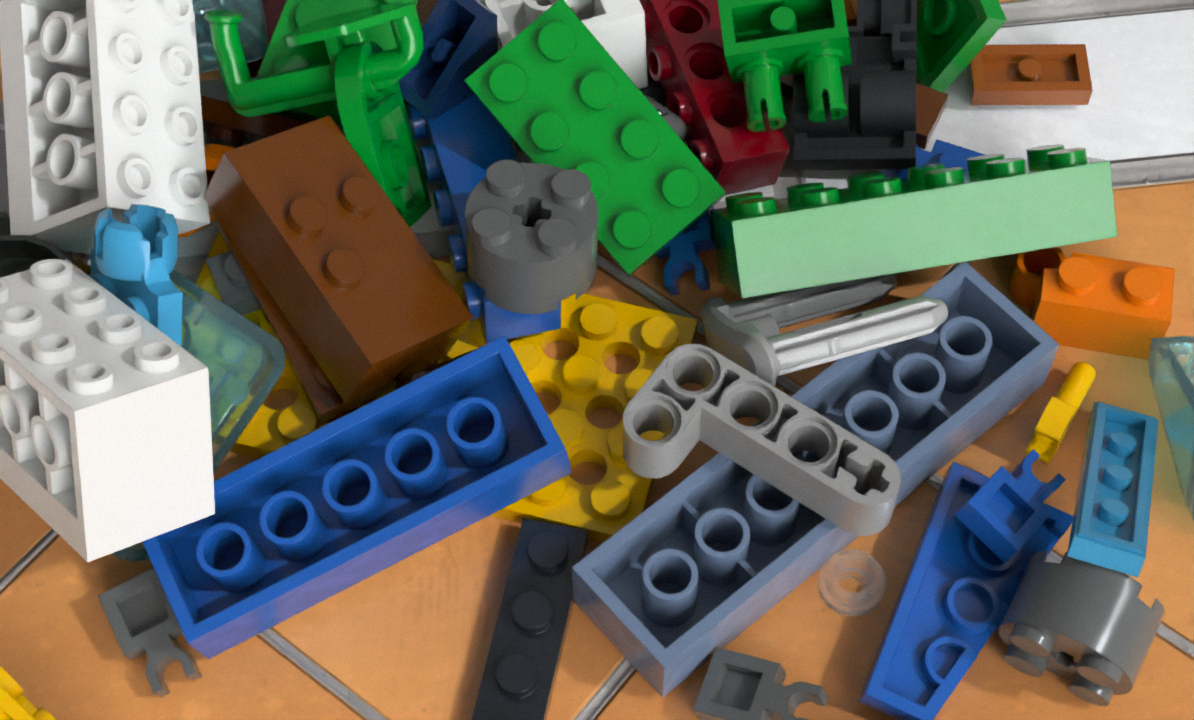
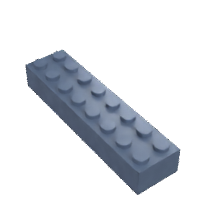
M962 262L920 295L941 299L948 308L946 321L931 334L838 359L791 396L884 452L896 462L901 472V486L896 505L1045 384L1060 345L967 262ZM759 421L754 426L760 425L762 422ZM799 451L792 454L803 462L821 460L816 454L808 451ZM718 453L572 567L573 601L663 698L711 659L716 647L724 648L859 536L841 529L734 461Z

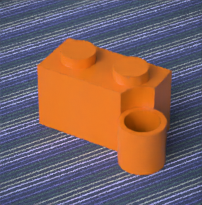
M1052 247L1018 253L1008 286L1012 298L1021 306L1030 308L1029 318L1061 346L1153 361L1171 323L1175 268L1072 252L1071 256L1066 258L1060 248ZM1032 273L1042 275V277L1033 275Z

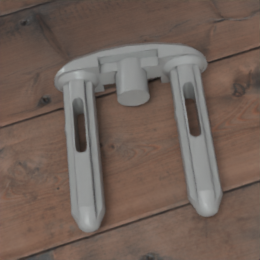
M893 273L753 296L731 303H726L720 297H713L707 300L700 313L707 347L775 387L777 376L931 334L946 321L948 308L941 299L917 296L780 334L779 328L882 300L897 285V276Z

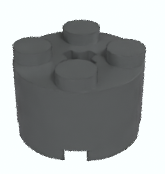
M508 159L500 160L490 165L486 171V177L470 193L465 207L467 268L472 282L474 283L475 280L485 290V298L495 306L515 313H547L558 309V301L564 300L575 293L576 299H578L591 286L597 268L598 205L591 191V182L588 176L575 169L564 170L556 166L540 163L520 164L517 161Z
M1048 551L1036 552L1028 564L999 628V636L1008 646L1003 658L1013 668L1031 676L1040 677L1046 669L1071 681L1069 690L1078 698L1094 705L1108 706L1113 695L1127 694L1132 690L1164 616L1163 605L1156 598L1150 609L1138 598L1143 585L1125 573L1068 557L1067 552H1065L1061 563L1045 562Z

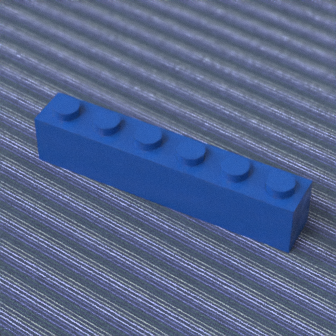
M475 95L470 96L436 119L427 118L414 106L407 105L408 119L414 141L424 139L426 145L420 147L425 180L427 183L437 181L439 190L433 191V198L440 227L450 226L453 235L447 236L452 269L454 273L465 272L467 282L461 283L463 303L474 317L472 320L479 319L486 344L504 335L507 339L561 329V301H558V309L547 313L522 314L511 312L495 306L486 299L485 290L475 280L473 283L468 274L465 227L466 202L474 187L486 177V171L490 165L504 159L517 161L509 135Z

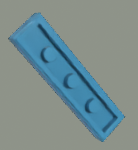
M1099 401L1098 403L1094 402L1087 425L1067 552L1068 557L1135 577L1139 576L1146 558L1158 420L1155 417Z

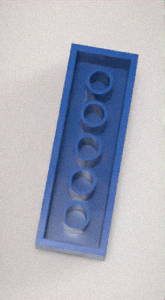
M504 335L214 481V515L145 540L143 545L187 643L207 659H210L571 474L572 470L566 448Z

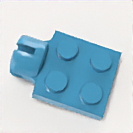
M131 204L129 210L122 213L121 223L112 217V209H104L98 214L94 225V249H91V274L88 276L182 347L183 291L175 287L169 276L173 272L178 257V226L174 215L166 213V210L160 207Z

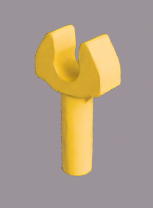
M1077 362L1072 366L1056 396H1052L1046 406L1025 453L1029 454L1034 449L1040 455L1039 460L1047 464L1051 462L1073 417L1096 378V371L1091 365L1085 362Z

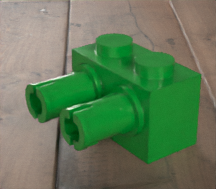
M718 0L724 55L732 84L743 82L747 112L746 124L750 131H765L763 118L765 111L768 112L771 130H776L786 125L787 121L783 110L779 76L804 73L808 102L807 114L810 121L826 122L825 102L830 104L832 121L847 116L848 107L845 104L840 67L852 65L844 0Z

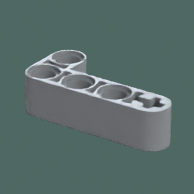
M685 344L671 351L631 399L623 413V457L627 466L635 474L642 477L661 478L670 475L680 466L700 440L849 533L857 536H870L879 533L889 525L901 486V472L894 460L866 441L704 345ZM698 383L705 388L699 391H688L682 389L680 385ZM753 417L759 419L762 424L744 426L739 424L736 419ZM647 431H659L666 434L667 437L659 441H648L639 435ZM799 451H808L816 454L821 460L803 462L792 454Z

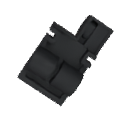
M857 0V26H848L852 65L840 67L845 104L848 107L847 116L832 121L830 104L825 102L826 122L810 121L807 114L808 102L804 73L794 74L793 160L795 170L907 169L916 166L917 0Z

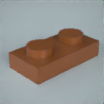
M1085 44L985 45L966 67L971 106L1088 105L1093 91Z

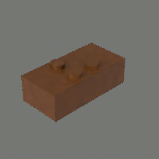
M330 115L224 152L204 194V199L345 404L397 380L401 371L413 362L426 360L433 363L448 354L474 317Z

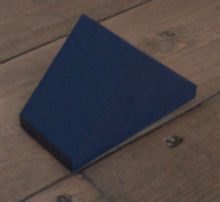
M438 0L422 27L424 48L420 60L407 75L398 81L402 97L427 118L436 119L474 95L464 80L498 52L497 15L478 0Z

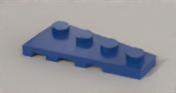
M953 462L944 475L858 702L897 720H933L978 657L977 655L985 643L1002 623L1032 556L1039 551H1048V556L1058 540L1072 524L1073 516L1042 502L1052 514L1023 547L1004 563L955 516L957 511L989 477Z

